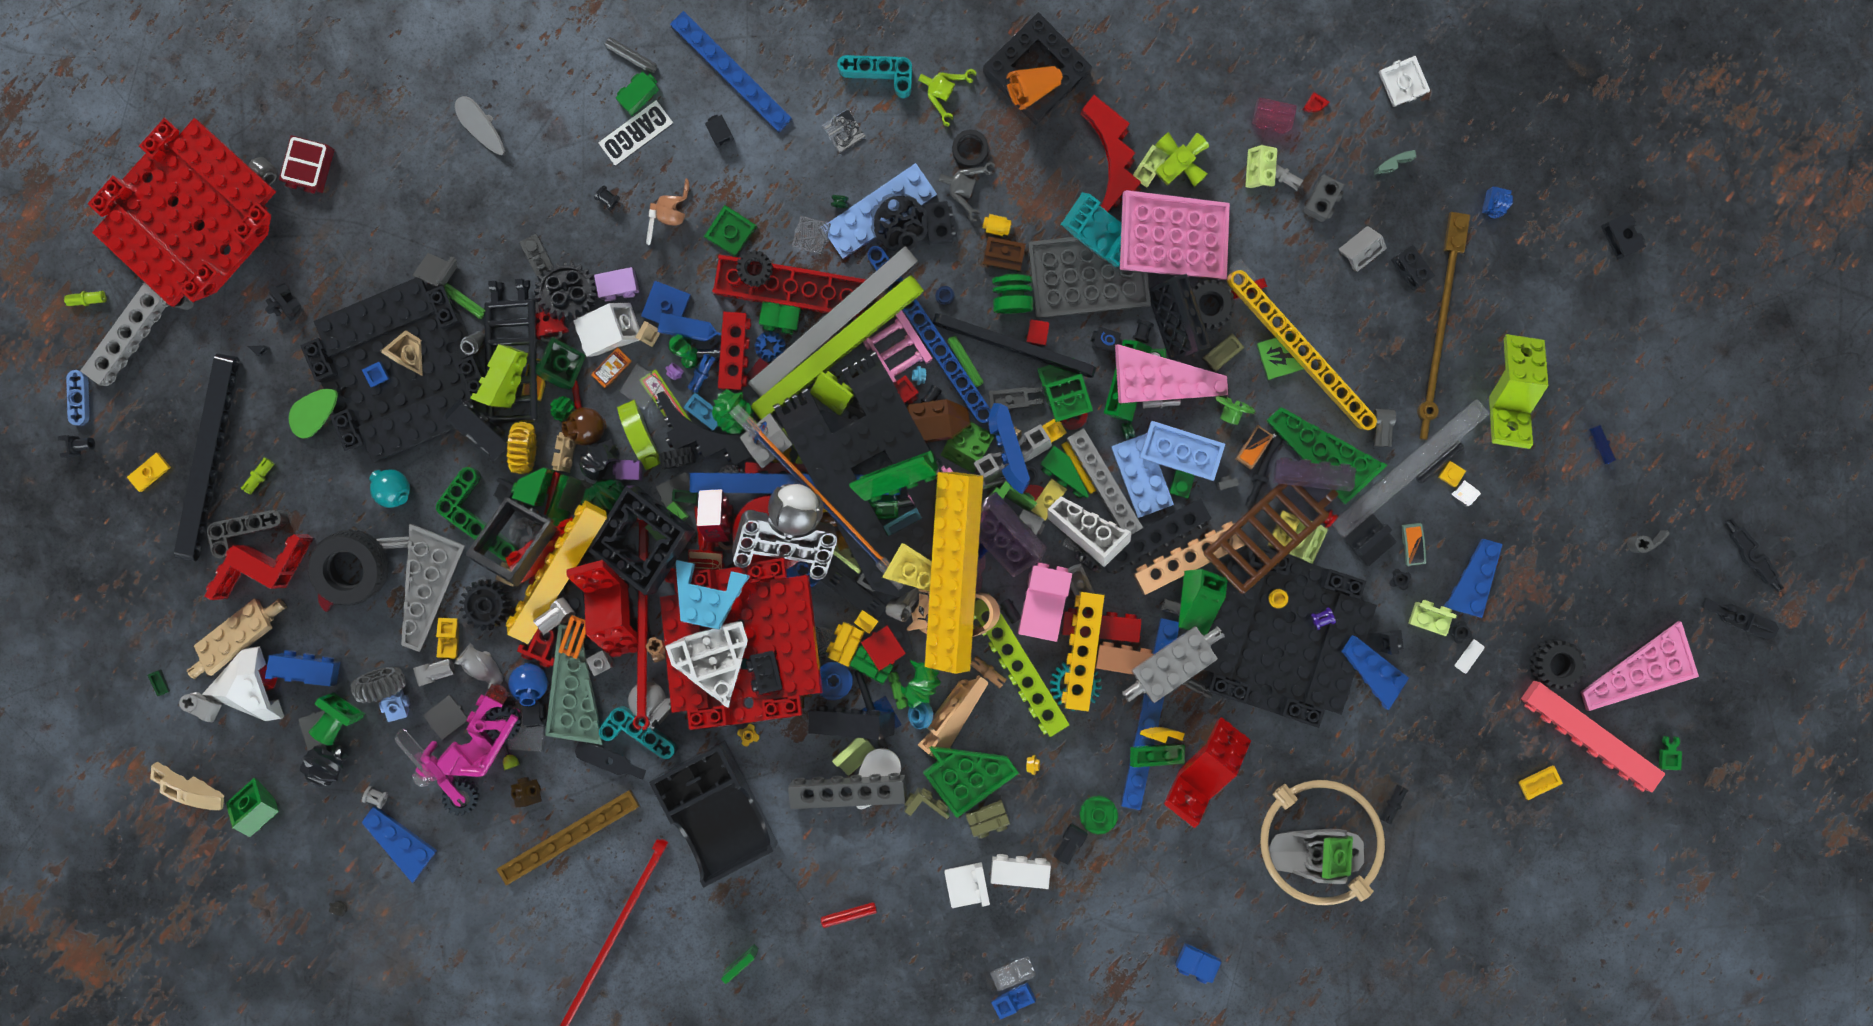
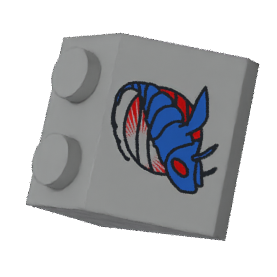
M771 413L756 424L781 453L793 445L787 433ZM752 427L751 429H752L756 434L759 435V433L756 431V429H755L754 427ZM749 431L740 437L749 453L761 468H764L775 459L774 455Z

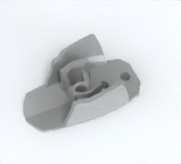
M1342 829L1293 831L1276 834L1269 845V853L1273 865L1278 871L1295 873L1304 878L1312 879L1317 883L1346 884L1348 876L1331 879L1322 878L1324 838L1353 836L1352 849L1355 848L1357 853L1352 855L1351 872L1359 871L1364 864V843L1357 834Z

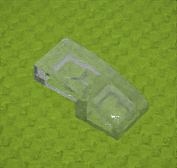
M1028 957L1013 961L1010 965L995 969L990 973L998 991L1014 986L1036 975Z

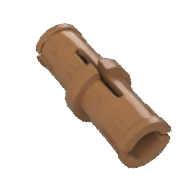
M976 656L973 660L979 663V665L972 661L970 666L980 672L984 679H989L1000 689L1003 684L997 679L1005 683L1007 678L995 671L992 665L989 666Z

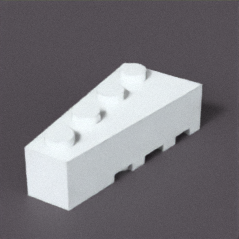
M1060 497L1047 509L1048 519L1103 567L1131 541V531L1123 530L1117 527L1115 523L1107 522L1100 518L1099 515L1093 512L1090 513L1084 510L1083 507L1063 497Z

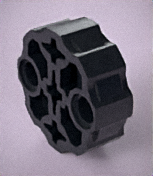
M891 193L884 196L882 201L872 209L871 231L874 237L886 248L896 251L906 246L911 250L916 247L921 239L925 238L928 231V215L925 208L914 197L905 193ZM895 199V200H896V206H895V208L889 209V208H888V203H889V201ZM915 209L920 212L918 219L914 217L916 215ZM898 218H900L901 220H903V221L900 222V223H901L900 226H898V225L896 224V223H898ZM880 224L885 228L883 229L884 236L878 232L880 231ZM906 235H909V236H910V241H909V243H908V244H903V243H902L903 237L906 236Z

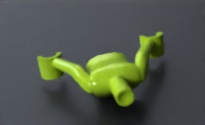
M969 69L965 74L940 72L933 79L923 74L920 75L918 81L928 85V97L941 114L944 126H950L944 119H953V115L946 113L936 97L946 102L955 86V83L948 80H966L968 83H972L973 80L968 78V75L973 74L976 76L975 70Z

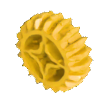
M514 423L509 430L510 434L507 441L508 467L513 473H529L533 469L536 456L537 440L535 429L531 423Z

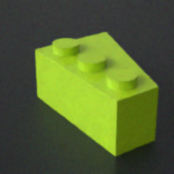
M498 344L487 365L490 367L485 378L481 377L479 381L481 386L477 394L473 393L470 399L489 406L511 408L515 401L517 387L521 382L523 368L527 363L528 353L510 346Z

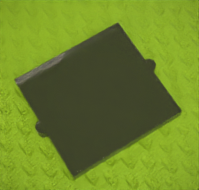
M569 476L558 508L574 514L576 508L582 505L581 501L583 500L585 490L593 484L586 482V479L580 480Z

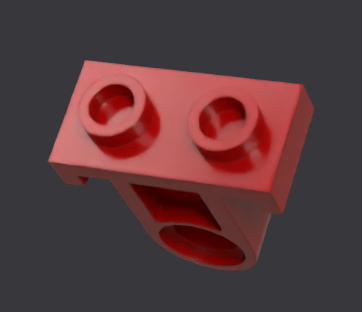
M555 627L549 631L550 639L545 640L538 628L529 648H527L528 644L523 643L519 645L517 652L522 653L521 657L532 660L534 658L538 660L539 664L544 667L550 668V666H554L555 657H549L557 641V629Z

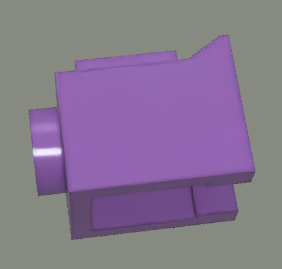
M620 460V463L613 465V475H616V479L642 480L643 464L641 461Z

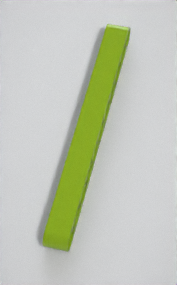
M913 275L904 279L751 405L752 410L760 420L770 413L774 415L776 411L773 405L778 403L781 407L785 406L784 400L786 398H789L791 401L793 394L798 395L804 388L817 380L821 371L824 373L920 296L924 289Z

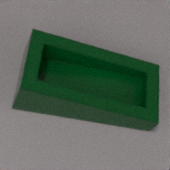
M673 489L671 501L696 504L697 493Z
M161 669L147 675L157 697L170 692Z

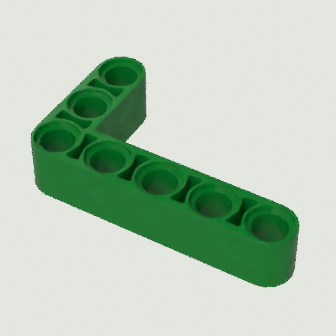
M465 467L460 470L438 500L436 510L441 516L476 540L479 535L474 531L475 526L480 525L483 530L487 523L462 505L479 483L481 474L475 468ZM469 471L473 473L471 481H468L466 478ZM457 487L462 489V494L459 497L455 494ZM446 502H449L451 506L448 512L444 510ZM462 513L466 516V521L463 524L459 520ZM499 533L497 544L495 546L491 545L488 550L506 561V549L510 547L512 551H518L519 547Z

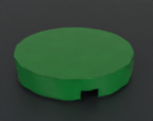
M1100 795L1086 799L1081 805L1079 812L1080 821L1084 828L1090 833L1097 835L1109 832L1114 828L1118 819V812L1114 803L1107 797Z

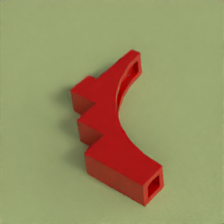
M1093 95L1082 109L1081 115L1094 128L1106 152L1108 184L1101 207L1109 213L1112 207L1117 208L1122 202L1121 196L1123 197L1124 191L1140 192L1139 186L1141 181L1125 169V167L1129 169L1135 161L1133 159L1135 152L1121 141L1129 133L1127 128L1130 123L1097 96Z

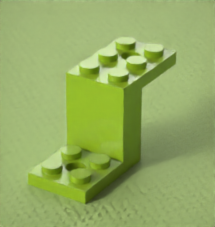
M1506 334L1504 337L1506 369L1489 396L1492 443L1531 449L1533 446L1531 412L1549 386L1545 340ZM1508 426H1512L1516 431H1512Z

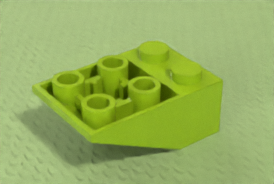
M823 371L820 372L810 391L813 397L840 416L845 413L851 402L855 399L853 389L845 383L840 385L837 377L829 371L826 374Z

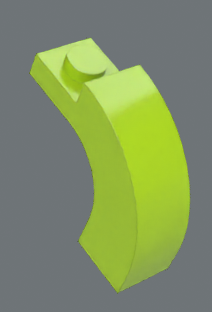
M635 399L617 407L622 426L638 460L642 462L646 470L659 465L658 454L660 453L647 430L643 413Z

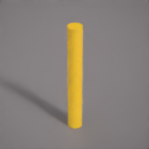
M1069 443L1061 444L1065 453L1070 457L1089 494L1095 492V487Z

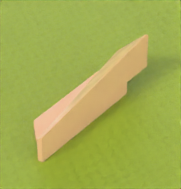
M979 675L976 679L970 681L966 679L959 681L934 714L932 724L927 728L930 732L918 746L935 759L936 757L929 747L950 748L987 687L988 681Z

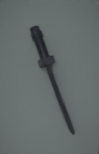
M1277 432L1273 434L1274 436L1267 446L1258 475L1254 474L1251 481L1255 480V484L1245 504L1250 508L1256 503L1262 484H1267L1270 477H1265L1269 462L1283 441Z

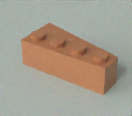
M1103 641L1097 647L1095 668L1133 674L1131 671L1133 668L1154 654L1151 649L1141 648L1140 651L1133 650V646L1122 645L1119 648L1114 647V643Z

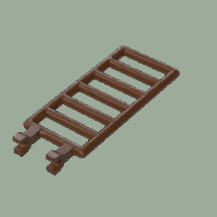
M1313 467L1307 470L1297 481L1294 477L1287 476L1204 551V556L1241 594H1245L1329 517V513L1324 508L1339 495L1335 489L1318 503L1302 487L1317 473ZM1290 485L1319 514L1314 521L1311 522L1282 492L1287 486ZM1275 497L1306 527L1299 534L1269 505ZM1262 509L1292 539L1285 547L1255 517ZM1247 522H1250L1278 551L1272 559L1241 529ZM1234 534L1265 564L1257 572L1227 542ZM1222 547L1251 578L1242 584L1213 554L1218 548Z

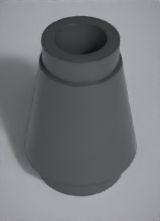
M478 331L464 337L460 344L461 350L468 355L476 354L485 341V335Z

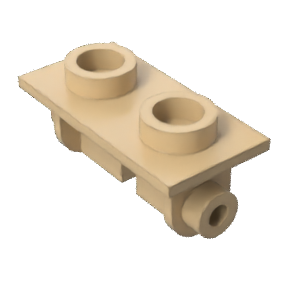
M559 432V436L557 435L555 449H559L560 453H554L551 466H553V470L570 473L576 443L570 437H565L562 432Z

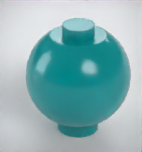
M388 469L383 471L376 470L370 475V494L377 504L393 508L406 503L410 493V484L404 474L397 470Z

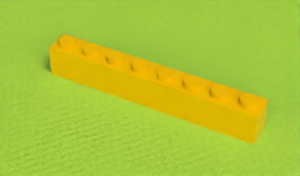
M586 500L576 508L575 517L565 526L563 537L557 539L554 545L555 550L547 555L544 562L546 564L543 569L537 571L534 584L528 586L524 600H520L515 608L516 613L513 617L510 616L505 625L507 627V635L529 644L538 629L533 620L550 609L551 604L557 599L569 579L566 575V569L577 567L607 518L606 511Z

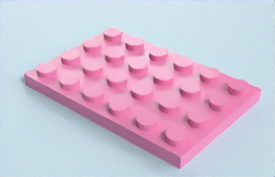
M1124 191L1120 269L1168 275L1187 274L1188 277L1226 280L1230 203Z

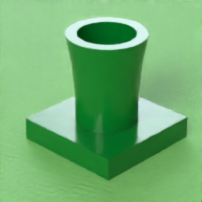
M335 692L319 697L315 702V705L325 711V713L309 730V734L322 744L333 745L342 725L348 726L360 721L365 713Z

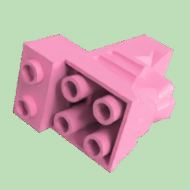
M1039 562L1037 566L1032 565V570L1028 574V589L1025 592L1026 599L1023 603L1018 634L1057 642L1065 599L1068 596L1072 573L1068 572L1069 568L1057 566L1056 570L1049 569V564Z

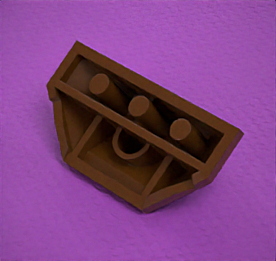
M948 399L910 404L906 407L925 443L953 439L970 426L968 408Z

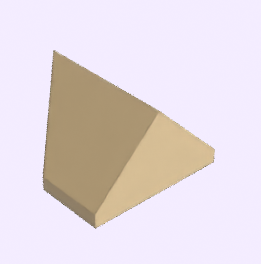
M405 330L382 349L381 353L423 376L422 340Z

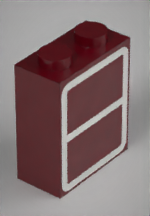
M291 135L279 180L291 189L297 190V187L304 188V192L315 194L316 192L323 193L335 149L327 144Z

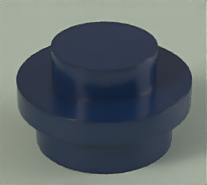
M948 286L938 288L935 294L937 302L941 305L951 304L954 300V291Z

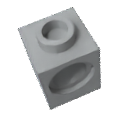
M604 650L586 658L594 676L616 666L612 657Z

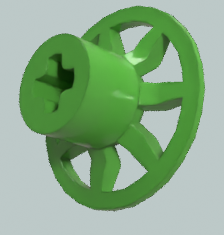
M1216 396L1215 398L1218 402L1225 405L1220 418L1228 423L1238 425L1243 412H1256L1253 407L1242 402L1243 406H1239L1241 401H1236L1233 404L1232 400L1228 397Z

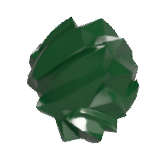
M618 479L597 480L595 484L585 490L581 504L586 500L605 510L608 516L625 487Z

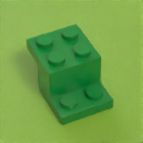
M1052 365L1037 369L1047 404L1051 407L1055 422L1093 411L1082 374L1078 375Z

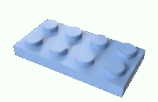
M1151 421L1139 458L1214 481L1225 444Z
M1147 433L1111 446L1137 518L1174 505L1159 464L1139 458Z

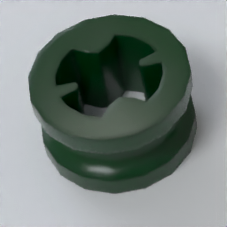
M832 195V207L848 208L846 201L849 198L847 196Z
M1128 421L1127 424L1121 423L1124 438L1127 440L1130 436L1135 437L1131 421Z

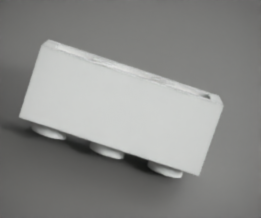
M997 854V857L992 856L990 882L992 884L1049 889L1051 865L1044 858H1035L1034 861L1027 860V857L1016 856V859L1008 858V855Z

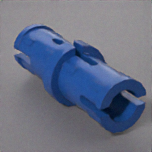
M709 354L703 355L688 385V389L692 390L694 388L693 392L699 393L715 361V358L712 356L708 360Z

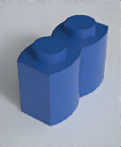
M1184 943L1175 965L1181 974L1189 976V974L1195 975L1196 980L1207 984V982L1213 983L1221 965V960L1210 953Z

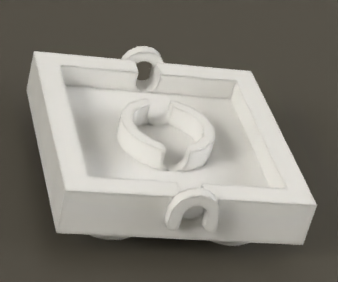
M1416 56L1404 61L1398 60L1392 66L1378 72L1393 107L1407 101L1416 100L1417 97L1430 91Z

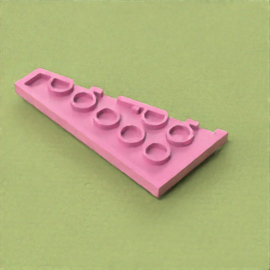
M1115 345L1118 403L1228 395L1227 376L1122 345Z
M1676 622L1582 690L1580 693L1586 710L1591 711L1699 677L1682 622Z

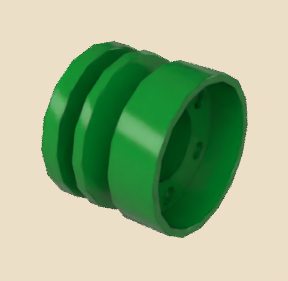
M1006 274L992 278V285L998 286L992 289L993 293L1001 294L1000 297L993 299V312L1014 314L1033 311V297L1024 295V293L1032 291V286L1026 285L1032 283V277L1021 274Z

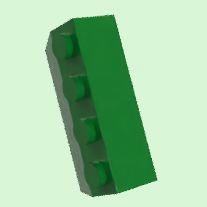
M931 450L863 475L858 480L851 482L849 486L864 501L870 499L871 502L882 499L881 495L889 493V496L899 493V488L905 486L907 489L913 488L918 485V481H932L936 479V475L940 471Z

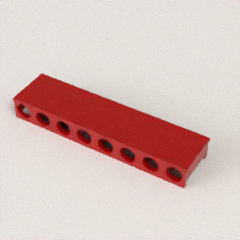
M719 254L712 293L713 295L759 303L764 301L795 306L806 311L828 314L867 279L771 263L773 273L770 276V280H767L764 285L761 284L760 287H751L745 284L737 273V261L741 258ZM753 261L748 265L747 271L750 275L757 276L762 271V265L757 261ZM864 307L854 317L858 318L860 315H862L865 312L866 307Z

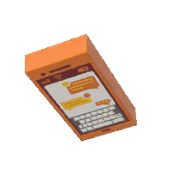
M617 347L591 375L604 388H607L632 360Z

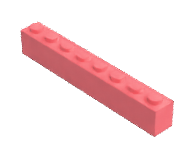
M1533 681L1520 699L1526 703L1524 706L1527 709L1540 713L1542 720L1549 724L1551 722L1555 724L1557 731L1564 735H1570L1572 742L1578 746L1584 745L1588 748L1586 752L1595 758L1599 756L1603 759L1602 763L1610 769L1614 767L1618 770L1617 774L1627 781L1629 779L1634 782L1633 786L1638 790L1653 792L1665 776L1663 771L1541 682Z

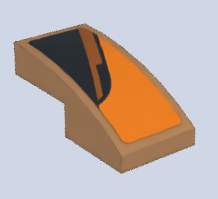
M1257 425L1235 460L1252 469L1274 435Z

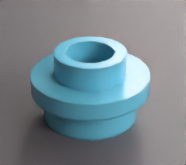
M917 366L912 371V381H915L916 385L924 384L926 381V369L921 368V366Z

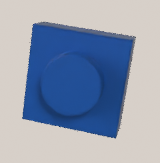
M381 361L362 369L370 387L390 379Z

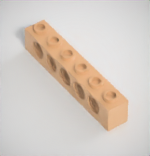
M1232 521L1222 525V530L1218 532L1212 530L1204 534V539L1198 540L1196 538L1187 543L1188 546L1183 549L1181 547L1170 551L1171 555L1165 558L1163 555L1153 560L1154 563L1149 566L1143 564L1137 567V572L1133 573V576L1142 594L1146 595L1184 576V571L1196 570L1210 563L1204 556L1202 546L1205 543L1211 545L1234 525ZM1236 534L1228 540V543L1235 550L1245 546ZM1220 547L1213 554L1220 558L1228 553ZM1189 551L1194 554L1192 562L1185 560V554ZM1171 560L1177 563V568L1174 571L1168 569V563ZM1156 568L1159 570L1160 576L1154 580L1150 573Z

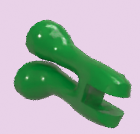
M677 334L670 339L669 350L673 354L682 357L681 363L685 368L692 369L699 364L697 358L698 348L691 347L692 342L690 339L683 338L682 335Z

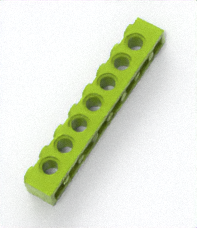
M977 599L974 606V620L977 618L981 624L978 627H983L987 623L982 620V614L985 611H989L987 604L982 599ZM1000 612L997 624L982 635H988L991 640L988 643L993 653L996 651L999 653L1001 658L998 661L1003 669L1008 668L1011 674L1008 677L1013 685L1018 684L1021 691L1018 693L1024 702L1028 700L1031 705L1028 709L1033 718H1039L1041 723L1038 726L1044 735L1048 733L1051 737L1069 726V723ZM996 627L1001 628L1003 631L1002 636L999 638L992 636V630ZM1005 644L1012 645L1013 650L1010 654L1002 652V647ZM1016 660L1021 661L1023 664L1022 668L1018 671L1012 669V664ZM1025 677H1031L1033 683L1031 686L1025 687L1022 685V680ZM1034 694H1042L1043 699L1040 703L1032 701ZM1045 710L1053 712V716L1048 720L1042 717Z

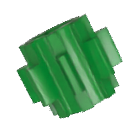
M565 396L554 399L550 404L552 407L550 410L551 416L560 422L565 421L573 412L574 402Z

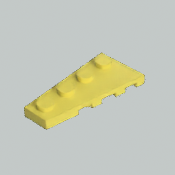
M902 543L884 573L883 578L930 591L932 561Z

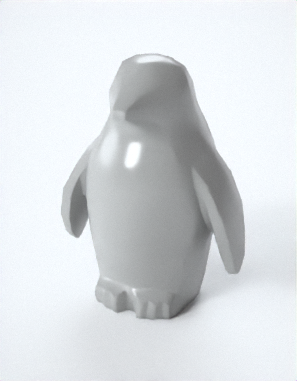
M471 643L455 661L457 665L462 666L468 675L477 680L486 681L488 689L496 687L503 682V676L496 662L492 659L493 656L487 651L481 652L474 649Z

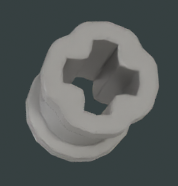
M368 786L362 797V802H369L382 809L388 798V793H381L374 790L372 786Z

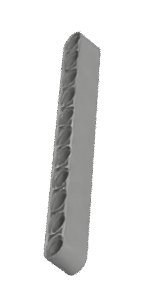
M906 246L903 247L749 381L748 384L759 397L763 396L918 260Z

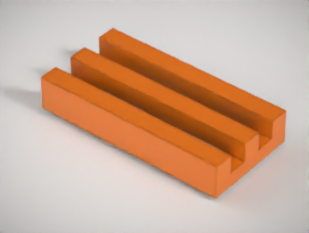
M573 615L570 617L558 651L559 653H565L567 656H573L575 659L579 657L586 636L584 619ZM574 621H576L577 623L568 649H565ZM582 623L584 627L574 652L572 649Z

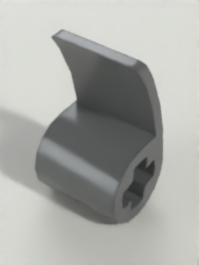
M1661 530L1653 540L1644 535L1632 536L1629 538L1627 545L1632 552L1646 553L1661 544L1670 533L1668 530Z

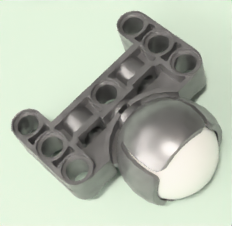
M800 484L782 485L780 488L777 487L771 494L768 504L769 516L767 513L747 510L742 514L732 548L733 562L737 567H747L752 560L753 554L807 562L809 574L813 579L820 580L826 576L837 543L835 528L831 523L820 522L823 515V501L810 488Z

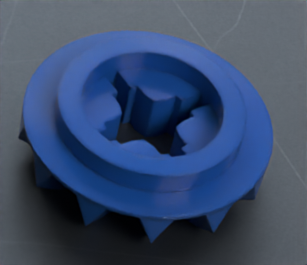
M764 332L756 339V354L764 361L772 362L785 351V341L776 332ZM766 339L770 343H776L773 346L774 354L769 349L763 350L767 346Z

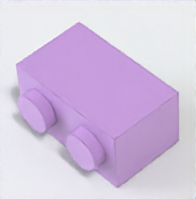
M632 267L594 275L598 297L605 300V302L615 301L616 297L619 296L624 298L634 297L635 293H639L636 272Z

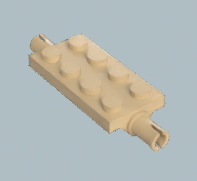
M255 598L194 645L199 661L187 669L188 675L196 679L205 671L206 674L212 676L234 659L242 649L248 648L271 630L270 622L274 620L277 614L287 608L286 604L278 598L269 607L263 608L259 600Z

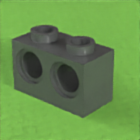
M1323 174L1319 178L1302 212L1321 222L1327 218L1330 219L1335 211V208H1333L1335 202H1339L1344 193L1341 191L1344 184ZM1325 187H1330L1333 190V195L1327 194ZM1322 204L1324 212L1318 211L1316 205Z

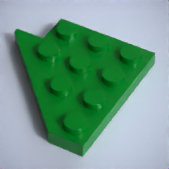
M931 746L929 749L938 761L923 771V774L956 818L1019 774L1007 756Z

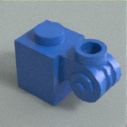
M1494 186L1488 189L1482 213H1486L1491 218H1499L1506 214L1509 207L1513 204L1512 191Z

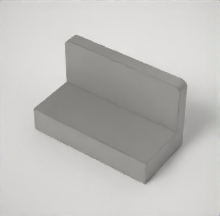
M1367 226L1340 247L1339 252L1349 259L1352 269L1358 272L1386 250L1387 247L1382 235Z

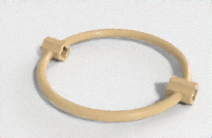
M1328 780L1308 781L1290 789L1284 784L1276 789L1272 794L1276 801L1268 810L1262 825L1260 844L1265 866L1279 887L1292 897L1315 905L1339 904L1354 897H1357L1362 902L1371 896L1374 891L1369 885L1377 876L1382 865L1385 838L1381 821L1365 797L1351 787ZM1312 788L1335 789L1354 798L1369 814L1376 831L1377 851L1370 872L1365 879L1360 875L1354 878L1347 885L1350 891L1334 897L1310 896L1291 887L1275 869L1269 853V829L1276 812L1281 806L1285 810L1291 807L1298 800L1295 794Z

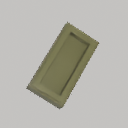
M1231 333L1202 359L1213 372H1216L1245 347Z

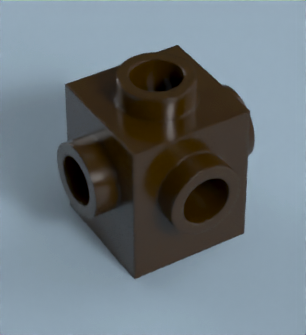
M529 777L517 779L518 783L511 785V796L514 800L515 808L542 802L541 788L537 779L529 780Z

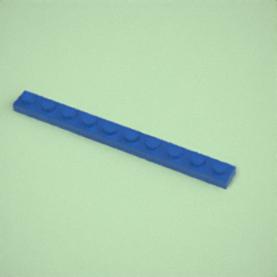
M1160 618L1153 654L1177 639L1179 622ZM1144 693L1133 747L1155 744L1154 739L1140 735V732L1144 729L1158 727L1164 697L1153 703L1149 696ZM1129 764L1121 802L1122 807L1141 810L1150 766L1134 768Z

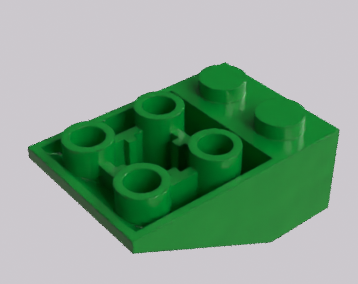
M1203 569L1184 571L1179 628L1189 631L1195 626L1203 636L1208 633L1226 598L1227 579L1225 577Z

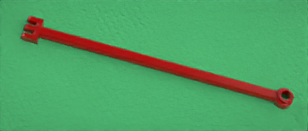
M637 519L636 522H639V558L645 561L648 558V530L645 528L648 524L644 520ZM639 590L637 716L633 720V725L638 730H645L650 725V720L647 717L646 645L648 595H644ZM644 719L646 723L641 727L639 721Z
M657 839L652 847L655 850L560 1026H570L586 993L669 842L664 839Z

